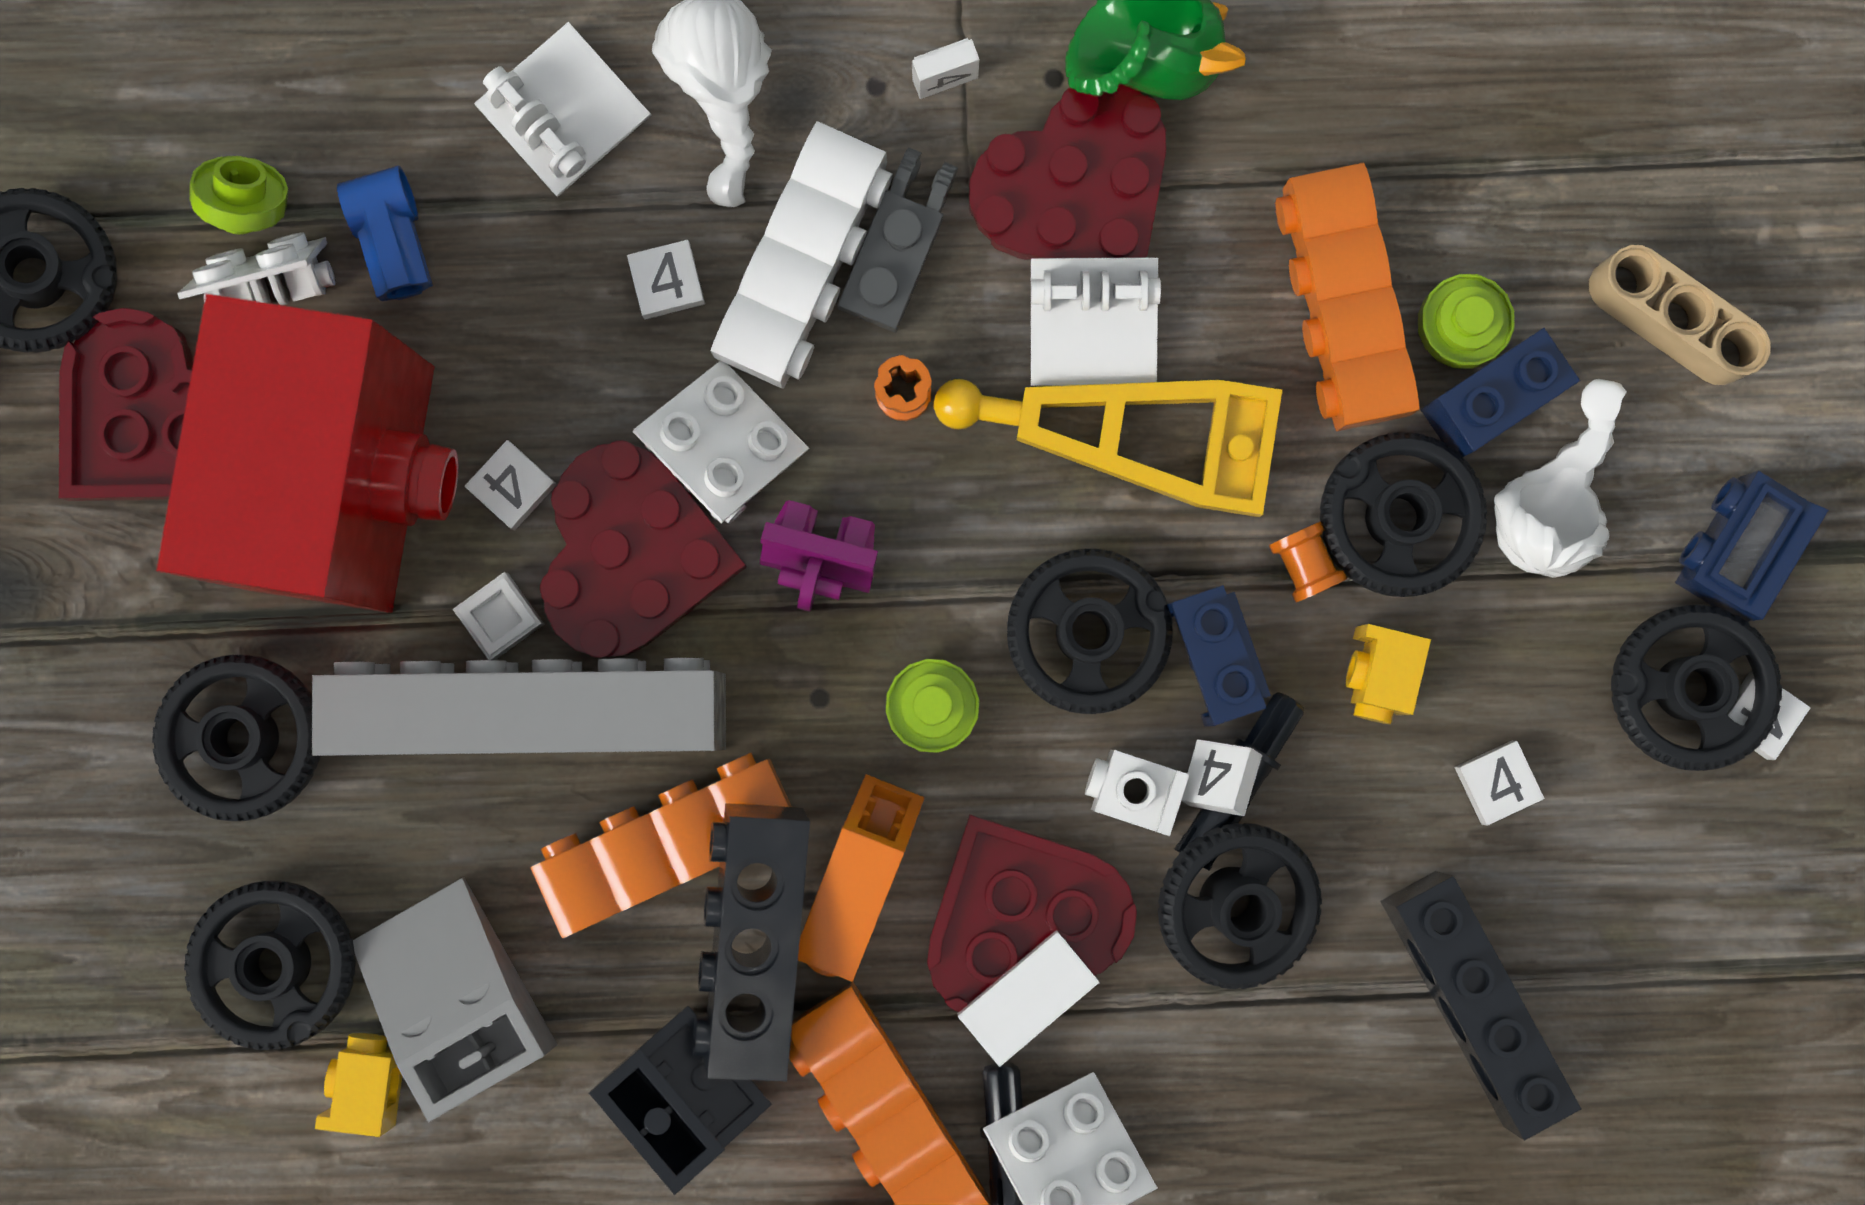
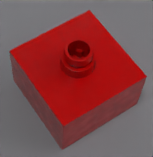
M206 294L156 571L243 590L392 613L407 526H413L418 518L421 520H446L451 511L457 488L458 455L456 450L436 444L430 445L427 435L423 434L435 366L372 319Z

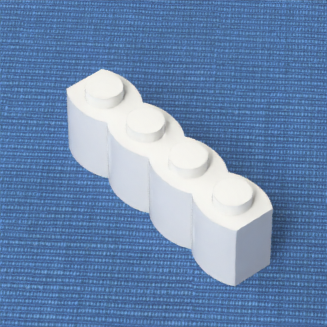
M818 121L815 123L798 157L791 178L772 213L765 234L751 258L738 292L717 332L710 350L715 359L784 389L790 376L798 380L802 377L814 350V345L806 341L816 319L827 322L841 290L840 287L832 284L843 262L851 266L854 264L864 243L867 231L859 227L861 219L869 205L877 209L879 208L886 191L890 187L893 174L885 170L887 165V153L823 123Z

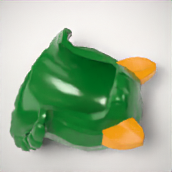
M1097 0L1096 5L1091 7L1086 13V17L1080 21L1074 32L1075 36L1070 40L1069 50L1066 52L1065 72L1066 77H1068L1069 87L1080 93H1090L1093 96H1102L1104 92L1113 94L1117 91L1118 85L1122 84L1157 98L1184 100L1206 91L1219 76V73L1232 71L1244 66L1246 57L1240 48L1225 41L1223 20H1225L1228 13L1226 5L1211 2L1210 0Z

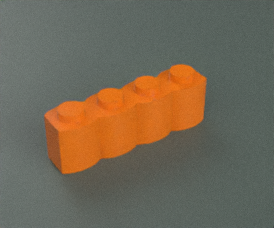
M1365 163L1289 178L1282 189L1283 197L1276 198V216L1281 233L1283 235L1291 234L1296 248L1297 258L1289 260V274L1295 295H1305L1310 312V319L1303 320L1302 330L1308 355L1310 357L1318 356L1323 370L1324 380L1316 383L1317 401L1322 417L1324 419L1332 418L1337 432L1411 416L1420 410L1418 391L1412 364L1406 350L1402 318L1392 287L1387 251L1378 225L1374 193Z
M749 753L718 767L717 771L721 780L698 790L692 779L659 794L658 797L663 807L639 817L635 806L600 821L599 823L604 834L581 844L577 834L574 833L541 848L545 861L530 868L561 938L563 939L718 868L720 862H710L709 860L710 832L712 822H723L725 803L792 807L771 760L766 759L756 763L752 753Z
M854 982L849 983L792 1020L789 1059L802 1077L812 1072L820 1083L825 1094L817 1099L818 1103L836 1132L846 1127L856 1140L860 1149L854 1152L852 1156L861 1174L872 1188L882 1183L895 1203L894 1205H991L990 1197L955 1144L944 1123L921 1090L905 1061L885 1033L874 1012Z

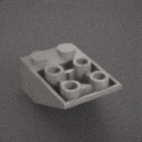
M465 877L353 940L356 959L396 1065L428 1123L542 1058L558 1045Z

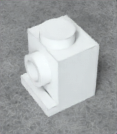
M1110 750L1107 761L1096 758L1088 778L1085 795L1094 797L1091 810L1170 836L1190 774L1117 750ZM1133 778L1141 779L1147 788L1145 798L1139 803H1130L1125 798L1123 792L1125 784Z

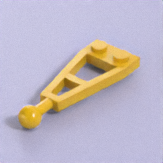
M953 379L944 383L936 392L934 411L937 418L945 426L952 429L968 428L978 420L1019 426L1017 441L1198 508L1261 517L1265 505L1282 390L1224 380L1025 387L1023 401L982 395L978 387L972 382L964 379ZM1214 402L1201 485L1117 455L1125 405ZM1105 406L1098 448L1038 426L1041 408Z

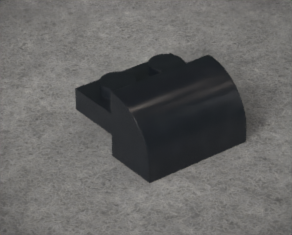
M686 1006L641 1047L629 1055L589 1092V1095L674 1195L716 1159L733 1139L772 1105L752 1080L707 1079L703 1056H693V1030L695 1016L697 1015L689 1006Z

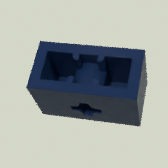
M1542 328L1420 410L1441 441L1447 446L1454 448L1463 458L1580 382V379L1546 329Z

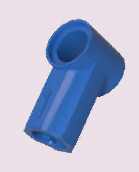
M398 165L337 184L338 197L344 217L355 238H359L376 297L380 301L402 300L419 295L425 289L432 287L433 284L414 221H417L419 217L416 202L401 166Z

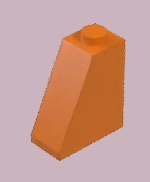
M865 775L842 827L800 936L798 961L808 964L812 970L821 975L829 977L838 976L853 982L906 850L925 797L870 775Z

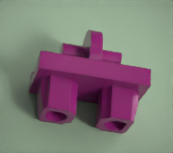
M788 500L783 505L775 523H765L761 536L762 551L760 565L781 570L778 585L800 590L797 609L810 612L816 595L839 600L843 587L869 593L878 551L873 550L875 524L871 521L852 516L843 517L836 540L815 535L813 532L817 522L818 511L810 505Z

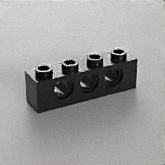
M725 803L723 822H712L709 860L710 862H720L718 887L706 888L704 927H714L712 952L701 951L698 972V990L709 992L707 1016H695L693 1030V1056H703L707 1079L787 1082L810 820L803 808ZM753 863H762L772 869L770 880L763 887L748 890L737 883L740 872L746 866ZM758 929L766 934V939L762 947L757 951L744 954L732 948L734 938L743 930ZM753 994L761 999L758 1008L748 1016L736 1017L726 1011L729 1002L738 995Z
M1434 871L1381 900L1382 906L1502 1125L1525 1141L1581 1110L1582 1108L1454 876Z

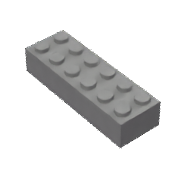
M665 658L664 671H646V661H638V659H598V672H582V662H572V660H532V673H518V663L506 662L504 660L466 661V673H454L453 663L400 662V674H391V664L334 662V675H312V756L726 750V674L710 670V660H704V658Z

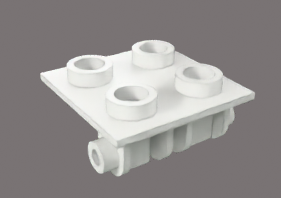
M569 22L512 71L507 73L500 66L489 72L483 80V84L488 91L474 103L557 197L651 116V113Z
M295 233L268 242L269 249L246 258L242 248L208 257L205 259L207 265L192 271L194 278L177 293L178 297L183 299L204 293V302L206 294H213L271 304L264 277H268L274 296L280 305L289 303L288 289L293 302L324 295L326 287L335 285V276L329 261L318 263L316 257L327 244L326 237L307 242L305 233Z
M1031 258V386L1157 382L1158 304H1160L1161 299L1158 258Z
M722 361L711 367L633 430V433L645 444V448L650 452L652 451L671 473L685 485L684 488L691 492L711 512L710 515L721 524L724 521L728 524L734 521L745 510L746 502L809 450V447L728 364Z
M1094 1072L983 1128L1023 1205H1128L1157 1189L1154 1180Z

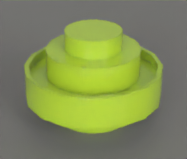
M223 156L205 161L193 171L190 180L189 199L193 211L204 222L226 232L241 235L272 227L285 215L288 198L286 181L274 167L264 162L242 156Z
M1458 274L1443 280L1424 298L1418 312V333L1424 348L1438 362L1452 368L1473 369L1490 362L1508 346L1514 331V309L1508 294L1495 281L1478 274Z
M925 659L908 665L895 676L887 692L886 715L892 731L904 744L920 752L939 753L958 746L971 734L978 719L979 697L974 682L962 668L946 660Z

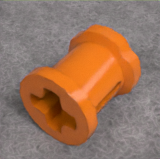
M904 355L889 358L880 365L874 389L878 406L886 416L898 421H909L918 418L926 411L931 401L932 380L926 366L920 360L910 359ZM901 375L906 383L917 380L918 383L914 386V399L912 401L906 402L900 394L894 395L891 398L888 396L893 391L892 379Z
M1321 521L1269 545L1273 554H1280L1296 589L1292 593L1295 603L1347 580L1344 570H1336L1320 535L1323 533L1324 528Z

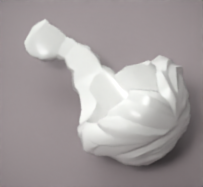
M684 0L673 6L666 17L659 23L652 45V52L664 73L672 81L679 84L683 92L698 102L707 114L712 130L721 139V147L726 156L723 163L717 166L709 175L707 194L710 200L720 206L737 207L746 202L744 197L746 171L750 167L749 161L755 152L751 144L754 133L748 126L750 120L748 105L759 94L762 82L769 73L767 62L772 50L764 43V33L760 31L755 15L741 0Z
M1596 379L1586 385L1582 391L1581 407L1588 418L1589 428L1579 436L1577 441L1563 446L1555 459L1544 464L1540 469L1526 471L1522 477H1517L1508 482L1505 488L1495 495L1494 510L1499 548L1510 562L1520 569L1555 578L1576 572L1590 563L1591 560L1602 556L1603 549L1609 540V531L1606 527L1607 519L1605 513L1601 510L1598 497L1590 488L1594 477V468L1603 463L1606 453L1614 444L1612 432L1615 428V420L1621 408L1622 398L1627 393L1621 384L1614 381Z

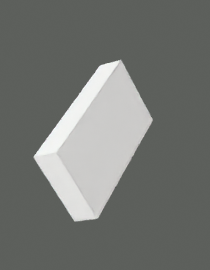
M1056 930L958 1012L957 1015L1000 1067L1100 982Z

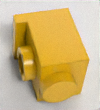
M1372 624L1355 627L1353 639L1363 641L1365 644L1363 652L1354 651L1346 675V687L1354 689L1350 702L1356 704L1353 716L1391 724L1393 714L1413 715L1431 639Z
M351 1033L348 1035L347 1047L339 1051L338 1059H331L328 1065L324 1082V1095L326 1098H332V1104L330 1108L316 1116L315 1129L381 1137L396 1126L402 1074L396 1065L390 1047H387L388 1041L386 1036L369 1033Z

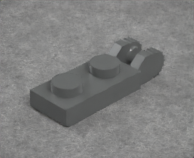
M909 147L898 167L890 192L886 191L877 209L838 303V310L895 333L898 331L943 222L944 214L941 212L958 167L944 162L941 169H938L932 183V191L927 206L908 200L905 197L912 181L916 179L919 172L922 154Z

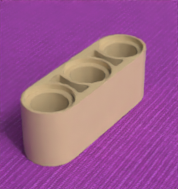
M1629 245L1621 248L1602 261L1590 276V295L1592 300L1603 311L1708 383L1726 385L1759 371L1769 358L1771 342L1767 332L1759 323L1648 247ZM1617 266L1629 269L1634 274L1637 281L1635 293L1625 291L1618 285L1616 280ZM1670 302L1680 305L1686 311L1688 316L1686 330L1676 327L1671 322L1668 315ZM1723 338L1732 341L1737 346L1740 352L1738 366H1734L1724 359L1721 352Z

